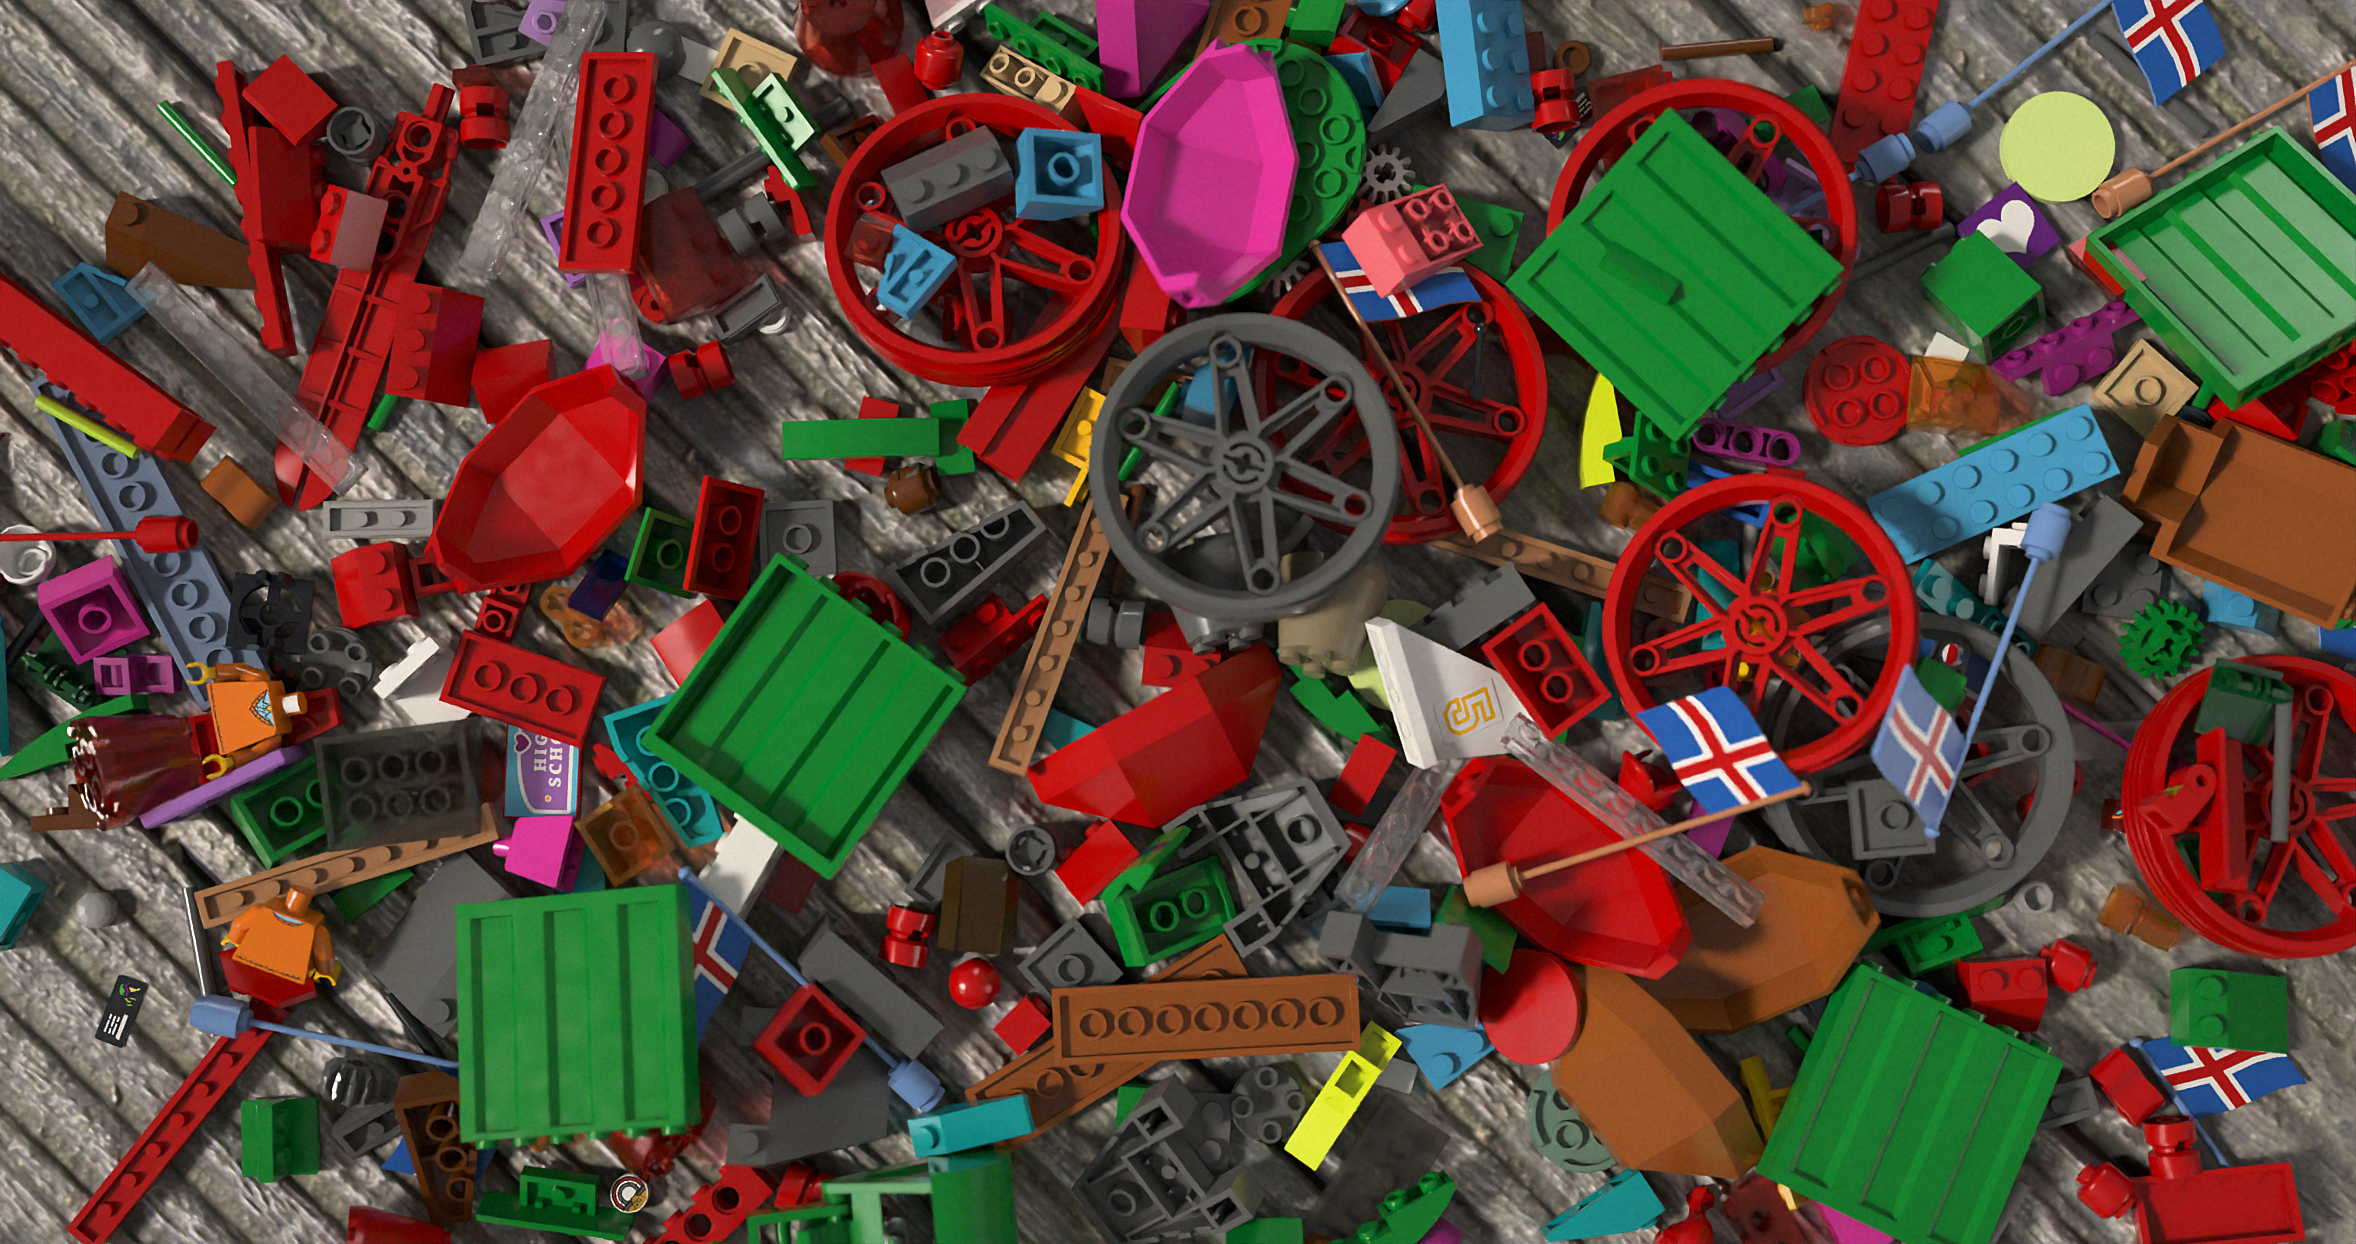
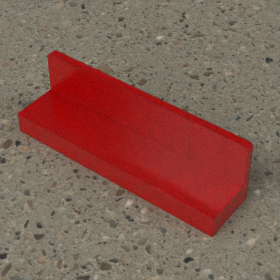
M2216 727L2196 739L2197 764L2209 766L2215 772L2218 780L2215 793L2199 812L2201 889L2241 894L2247 891L2242 740L2225 738V729Z

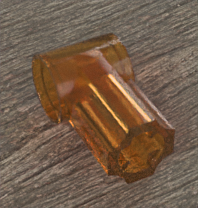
M1615 481L1611 484L1596 515L1612 526L1623 530L1627 528L1637 533L1642 525L1661 508L1643 499V495L1633 487Z
M2118 887L2111 888L2096 919L2098 923L2127 936L2132 935L2144 943L2168 952L2176 944L2181 934L2180 922L2145 905V900Z

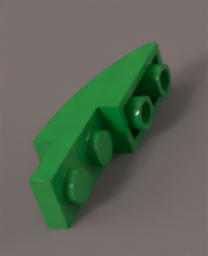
M1278 649V650L1275 651V653H1276L1277 656L1279 657V653H1280V652H1279V649ZM1285 664L1298 680L1287 691L1317 720L1354 742L1358 743L1361 735L1365 733L1393 749L1397 748L1392 743V740L1396 738L1395 734L1383 720L1376 724L1367 713L1372 707L1358 691L1352 695L1349 690H1345L1335 698L1332 692L1336 688L1326 675L1323 679L1310 678L1302 674L1303 668Z
M1443 1170L1427 1173L1418 1180V1184L1406 1190H1396L1388 1194L1384 1202L1376 1206L1382 1220L1367 1222L1357 1229L1356 1234L1344 1240H1334L1328 1244H1416L1437 1221L1457 1187Z

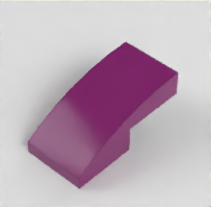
M171 653L122 654L93 657L96 695H127L139 692L176 693L182 691L181 672Z

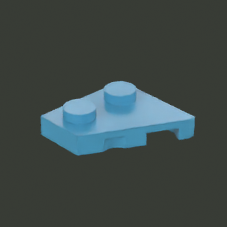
M897 224L893 230L894 243L892 251L887 253L884 265L886 272L880 280L877 297L882 305L910 321L958 264L953 255Z
M81 262L51 284L103 345L162 302L155 292L141 289L122 278L108 275L84 262Z
M1479 1020L1476 1031L1431 1024L1403 1026L1393 1030V1033L1402 1042V1045L1437 1092L1495 1048L1488 1039L1485 1028Z

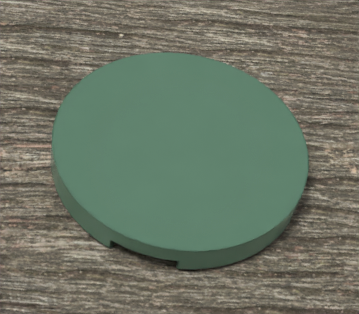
M1549 1067L1534 1083L1526 1106L1527 1127L1536 1147L1552 1163L1562 1169L1575 1173H1595L1617 1164V1161L1551 1085V1067Z

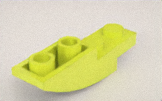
M1370 1021L1361 1034V1050L1347 1052L1298 1125L1284 1150L1316 1171L1358 1110L1362 1101L1398 1051L1402 1042L1373 1021Z

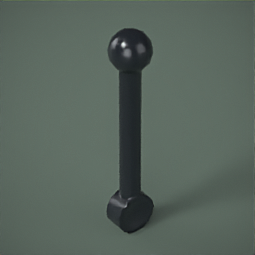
M1478 322L1474 325V333L1477 335L1473 386L1468 392L1470 399L1474 401L1480 400L1485 394L1484 388L1481 386L1484 336L1488 333L1489 329L1488 325L1484 322Z

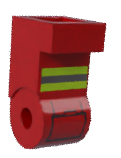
M2204 764L2177 769L2169 777L2168 787L2163 793L2144 797L2135 809L2163 836L2183 832L2215 793L2218 786L2217 776L2209 766Z

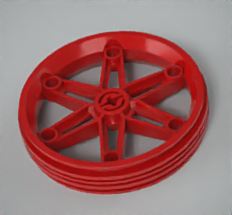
M1700 78L1666 83L1646 90L1618 105L1601 118L1580 140L1564 165L1553 191L1548 212L1546 238L1579 204L1590 175L1608 150L1627 133L1632 145L1637 142L1634 136L1636 127L1641 123L1653 124L1657 120L1656 117L1661 116L1668 107L1674 112L1691 108H1720L1754 117V120L1725 158L1735 167L1746 151L1755 155L1745 175L1753 185H1755L1781 134H1783L1800 150L1812 167L1820 183L1828 214V219L1788 217L1806 234L1815 224H1822L1827 227L1830 235L1829 240L1821 247L1844 269L1838 274L1842 279L1841 283L1827 297L1820 293L1809 304L1814 308L1812 313L1799 326L1792 322L1781 333L1786 338L1781 345L1770 355L1763 351L1753 362L1758 368L1747 378L1749 379L1773 369L1792 357L1810 342L1834 313L1850 280L1857 253L1859 230L1855 192L1846 166L1830 138L1805 112L1785 98L1755 85L1729 79ZM1761 122L1769 123L1775 133L1773 140L1766 144L1757 142L1753 137L1754 126Z
M995 93L954 94L918 104L899 113L870 134L856 149L838 177L831 195L825 221L824 255L833 290L846 318L858 335L884 359L906 372L925 380L956 387H992L1018 382L1052 368L1070 356L1093 334L1110 309L1123 278L1128 243L1127 229L1120 218L1123 202L1114 175L1101 156L1104 207L1102 210L1096 211L1099 220V243L1095 262L1030 233L1043 220L1017 218L1009 225L1000 213L1016 204L1015 191L945 222L941 235L930 230L918 234L920 237L953 255L958 264L925 304L961 284L974 350L939 347L904 333L894 326L903 318L901 315L889 308L886 310L877 309L881 304L877 297L879 285L873 288L868 295L862 289L855 263V239L860 218L893 232L897 224L907 228L903 218L892 214L897 205L888 187L878 184L883 179L881 171L898 164L904 158L926 145L945 138L948 142L984 125L993 134L1017 138L1020 137L1025 128L1080 132L1075 126L1053 111L1014 96ZM870 200H880L873 206H865ZM1012 244L1061 265L1059 272L1007 259ZM990 271L992 321L982 323L971 274H981ZM1079 273H1087L1090 275L1089 278H1087L1084 281H1076L1073 279L1074 276ZM1004 277L1069 293L1077 297L1069 308L1050 325L1023 340L1007 345ZM987 340L999 341L993 348L985 349L981 347Z
M1459 260V264L1482 299L1481 302H1466L1464 306L1410 351L1398 320L1381 322L1396 359L1389 360L1412 400H1415V405L1431 431L1438 430L1510 443L1498 467L1481 485L1484 486L1497 508L1522 481L1539 450L1548 414L1549 390L1547 371L1536 335L1517 303L1490 276L1472 264ZM1322 265L1305 275L1291 287L1270 315L1300 322L1313 307L1337 292ZM1473 310L1480 313L1483 317V322L1493 328L1504 345L1516 380L1517 408L1486 397L1474 401L1470 399L1469 391L1442 382L1444 377L1477 340V335L1474 333L1475 324L1468 320L1467 311ZM1355 321L1363 361H1358L1367 369L1378 386L1380 384L1383 385L1381 391L1388 402L1395 420L1401 452V482L1413 512L1410 515H1393L1390 527L1381 545H1416L1455 535L1464 529L1450 505L1447 506L1437 454L1404 400L1402 399L1399 402L1397 397H1390L1393 388L1397 394L1400 393L1383 365L1379 364L1378 357ZM1366 323L1367 326H1368V328H1369L1370 331L1372 332L1371 324H1370V323ZM1456 330L1462 336L1461 340L1432 374L1427 377L1423 370L1415 364ZM1255 348L1248 377L1260 423L1277 413L1275 381L1308 392L1323 382L1308 376L1310 368H1315L1314 366L1285 353ZM1282 359H1290L1296 364L1297 371L1285 373L1279 368L1278 362ZM1332 388L1325 394L1326 398L1333 402H1340L1347 396L1339 388ZM1433 396L1486 414L1484 423L1429 413ZM1353 404L1349 407L1352 408L1351 412L1305 465L1309 467L1321 466L1326 470L1328 476L1338 479L1371 451L1367 436L1339 461L1331 455L1361 419ZM1498 418H1510L1515 425V431L1506 432L1502 430L1499 426ZM1414 426L1416 427L1426 475V481L1417 482L1399 431L1407 430ZM1282 429L1267 438L1276 447L1278 453L1287 445ZM1281 472L1277 485L1280 490L1332 505L1334 495ZM1420 496H1432L1437 502V510L1433 512L1424 510L1420 505ZM1349 503L1344 507L1347 514L1355 517L1361 516L1366 511ZM1306 514L1322 526L1347 537H1351L1356 529L1355 527H1349L1345 524Z
M1751 473L1717 479L1695 487L1663 506L1642 525L1626 546L1612 573L1603 608L1602 638L1608 672L1623 706L1644 733L1660 747L1661 745L1654 734L1634 715L1659 707L1649 693L1643 681L1644 679L1726 662L1722 686L1726 685L1736 694L1741 660L1751 664H1760L1746 706L1755 721H1757L1774 671L1842 724V726L1829 735L1809 745L1774 753L1797 779L1821 772L1844 761L1862 749L1880 732L1905 665H1911L1914 672L1920 645V617L1913 580L1906 562L1891 537L1867 511L1839 492L1814 481L1774 473ZM1771 504L1745 584L1680 535L1682 531L1697 521L1722 510L1745 505ZM1784 506H1791L1797 510L1795 520L1788 524H1782L1776 520L1777 511ZM1804 512L1812 513L1827 520L1850 536L1868 556L1878 574L1792 593ZM1775 537L1785 538L1786 542L1777 595L1758 591ZM1669 542H1681L1683 551L1676 559L1664 557L1663 551ZM1658 557L1714 617L1634 647L1633 615L1637 596L1649 568ZM1693 562L1739 596L1728 606L1726 611L1687 571ZM1877 583L1885 587L1887 593L1882 601L1872 603L1864 598L1863 593L1867 586ZM1851 596L1853 605L1797 626L1791 608ZM1889 607L1891 635L1888 655L1875 688L1868 699L1864 701L1805 639ZM1764 609H1768L1778 616L1780 623L1779 632L1777 622L1775 621L1773 616ZM1747 614L1752 620H1756L1759 623L1767 620L1765 627L1770 636L1775 640L1771 642L1765 635L1762 636L1760 633L1751 636L1753 628L1744 615ZM1739 627L1741 634L1744 636L1747 642L1757 647L1748 646L1747 644L1741 641L1738 632ZM1722 630L1723 640L1727 647L1669 659L1667 650ZM1792 645L1833 687L1827 695H1824L1779 660L1789 651ZM1644 652H1652L1656 660L1653 668L1649 671H1639L1636 664L1639 655ZM1846 697L1855 699L1859 704L1858 712L1851 718H1842L1836 712L1837 703Z
M2255 654L2232 659V661L2283 672L2281 681L2286 682L2294 691L2292 741L2300 722L2307 726L2295 775L2290 773L2288 843L2272 842L2271 850L2254 891L2247 889L2246 892L2241 894L2225 892L2223 903L2220 905L2205 890L2201 889V886L2181 859L2172 835L2199 834V821H2194L2193 819L2183 832L2163 836L2135 809L2144 797L2165 791V779L2170 755L2184 726L2186 725L2191 729L2196 739L2204 735L2193 730L2214 665L2188 676L2167 692L2144 718L2130 745L2124 765L2121 785L2123 824L2130 850L2144 880L2160 902L2184 925L2215 944L2244 955L2275 960L2316 958L2335 954L2356 946V869L2326 821L2356 816V803L2315 811V800L2312 794L2356 791V778L2317 779L2330 711L2332 710L2342 718L2356 735V677L2321 661L2292 655ZM2309 698L2311 699L2312 707L2309 704ZM2275 732L2267 749L2262 744L2255 746L2242 743V753L2258 771V774L2250 780L2243 773L2247 886L2259 837L2271 841ZM2304 832L2309 836L2337 878L2333 882L2298 844L2296 838ZM2288 863L2327 903L2329 909L2338 916L2327 923L2303 931H2283L2261 926ZM2349 894H2350V896H2351V901H2352L2351 904H2350L2349 898H2348V895H2349ZM2241 906L2245 909V918L2241 914Z

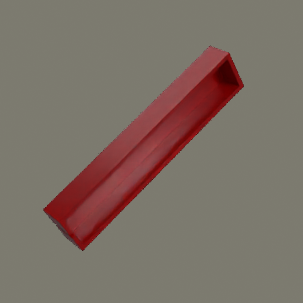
M0 271V345L7 349L11 347L18 352L16 357L36 370L39 368L47 373L45 378L65 391L67 389L76 395L74 399L93 412L97 410L106 416L103 420L122 433L127 432L135 437L133 442L153 455L156 453L171 463L177 458L190 464L217 427Z

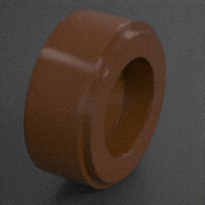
M1566 41L1557 48L1553 56L1554 69L1573 70L1575 80L1579 79L1587 72L1591 65V52L1580 41Z

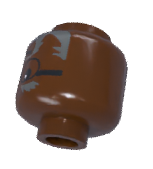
M916 462L890 473L888 479L889 487L884 488L888 505L892 509L897 508L901 514L907 517L934 508L938 504L939 496L943 494L942 483L937 471L933 467L928 468L921 462Z

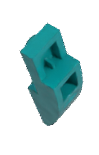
M1925 559L1912 578L1917 600L1921 603L1919 607H1922L1924 612L1966 619L1985 626L2003 636L2008 619L1994 606L1981 602L1936 561ZM2015 626L2010 642L2019 647L2030 658L2038 645Z

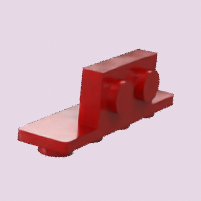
M992 593L937 638L936 641L954 663L951 667L967 677L963 684L970 688L978 680L989 675L995 666L1010 654L1018 651L1023 643L1036 634L1049 600L1041 593L1013 616L998 596Z

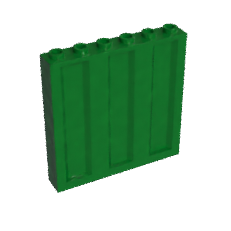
M1668 107L1505 282V285L1670 439L1676 442L1680 437L1687 441L1702 425L1697 419L1708 408L1714 413L1729 398L1730 395L1726 392L1727 388L1735 380L1742 384L1758 368L1753 362L1763 351L1770 355L1786 339L1781 333L1792 322L1799 326L1812 313L1814 308L1809 304L1820 293L1827 297L1841 283L1842 279L1838 274L1844 268L1678 114ZM1613 241L1625 246L1681 280L1665 307L1598 267Z
M2279 125L2266 132L2256 133L2246 144L2234 151L2224 152L2212 164L2202 170L2192 171L2180 183L2170 189L2164 188L2160 190L2148 202L2138 208L2135 207L2111 224L2096 228L2087 237L2085 249L2126 290L2119 294V296L2233 412L2356 339V195ZM2113 242L2148 278L2140 281L2105 245Z
M777 552L639 743L826 879L831 880L839 873L971 689L963 684L967 677L950 665L943 670L933 663L932 660L936 655L918 642L912 648L900 638L904 632L886 619L880 625L869 617L873 610L855 597L851 602H848L838 594L841 587L822 574L818 580L808 573L807 569L810 567V564L791 552L786 557Z
M667 884L455 905L461 1142L476 1141V1149L501 1147V1139L513 1138V1146L538 1144L537 1136H550V1143L574 1142L575 1133H587V1141L612 1139V1131L624 1130L625 1138L649 1136V1128L662 1127V1135L687 1133L686 1125L701 1123L693 929L687 885Z
M1862 958L1861 963L1852 962L1833 990L1755 1172L1906 1244H1988L2065 1061L2051 1055L2053 1048L2033 1039L2030 1040L2029 1044L2017 1039L2020 1032L2008 1026L1997 1023L1994 1028L1984 1023L1986 1016L1977 1011L1963 1007L1961 1012L1950 1007L1952 1000L1933 991H1930L1927 996L1917 991L1918 983L1908 978L1896 975L1895 979H1892L1882 974L1884 967L1864 958Z

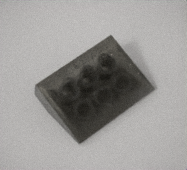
M478 716L336 734L313 739L329 852L481 833L484 753Z

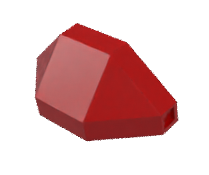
M607 363L535 386L462 460L422 555L435 563L444 575L454 579L459 595L571 576L642 504L646 401L638 384L613 365Z
M1264 640L1028 767L1026 775L1043 804L1155 829L1249 778L1282 672Z
M1475 756L1454 777L1439 798L1462 880L1471 876L1472 871L1504 861H1508L1511 867L1517 866L1521 873L1651 832L1569 763ZM1655 839L1523 880L1524 888L1519 889V898L1489 907L1540 951L1549 952L1559 959L1656 980L1681 961L1693 939Z

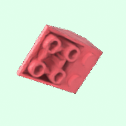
M1444 183L1365 210L1341 235L1381 299L1413 287L1484 246Z

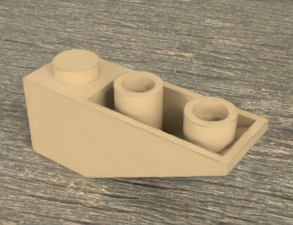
M1001 45L979 74L981 78L1004 94L1043 106L1063 117L1080 132L1088 123L1074 92L1076 85Z

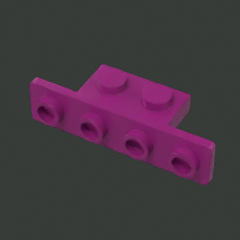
M2124 300L2108 302L2102 309L2086 317L2076 318L2068 326L2053 333L2044 334L2037 338L2035 342L2019 350H2012L2006 353L2003 358L1991 363L1992 371L2007 381L2013 382L2038 369L2044 393L2054 397L2117 366L2118 361L2111 333L2141 317Z

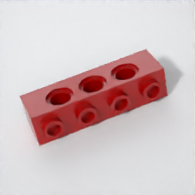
M725 1164L718 1170L723 1177L713 1187L707 1181L690 1197L695 1204L686 1213L679 1208L662 1224L667 1231L661 1237L656 1239L651 1235L642 1244H667L670 1240L677 1241L680 1244H709L714 1241H723L747 1218L748 1211L755 1210L778 1188L779 1184L765 1169L729 1167ZM723 1188H734L739 1194V1203L730 1204L726 1202L722 1195ZM705 1214L711 1220V1230L699 1229L695 1223V1215Z

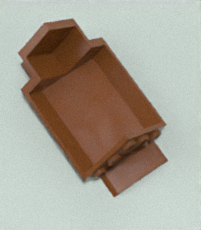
M2165 413L2145 439L2118 503L2144 523L2138 532L2155 538L2149 556L2330 631H2333L2339 618L2346 621L2350 618L2356 621V468L2220 417L2213 428L2208 430Z

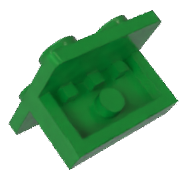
M1638 410L1636 411L1633 437H1624L1618 442L1605 445L1602 459L1627 473L1631 480L1670 502L1686 492L1691 438L1685 441L1680 437L1674 442L1643 412Z
M1797 511L1782 519L1779 523H1791L1795 520ZM1806 511L1804 512L1792 587L1793 593L1813 589L1825 582L1833 581L1847 573L1845 569L1860 560L1858 552L1846 533L1827 520ZM1775 537L1770 557L1781 573L1786 539Z
M318 1097L250 1099L241 1102L242 1175L244 1177H258V1183H274L289 1175H314L321 1171Z

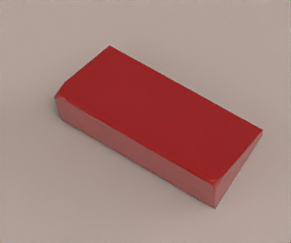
M906 54L871 65L895 116L918 104L929 101L918 77L914 74V69Z

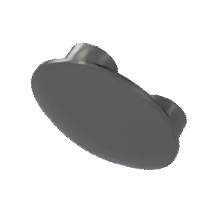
M329 626L316 630L306 639V655H300V664L302 668L301 679L307 687L316 688L317 690L337 687L339 698H353L365 690L371 683L375 673V658L370 646L359 634L344 627Z
M1264 1065L1250 1069L1237 1080L1230 1095L1229 1107L1233 1122L1244 1135L1255 1141L1275 1143L1289 1135L1297 1127L1303 1110L1306 1107V1099L1299 1083L1289 1072L1276 1066Z

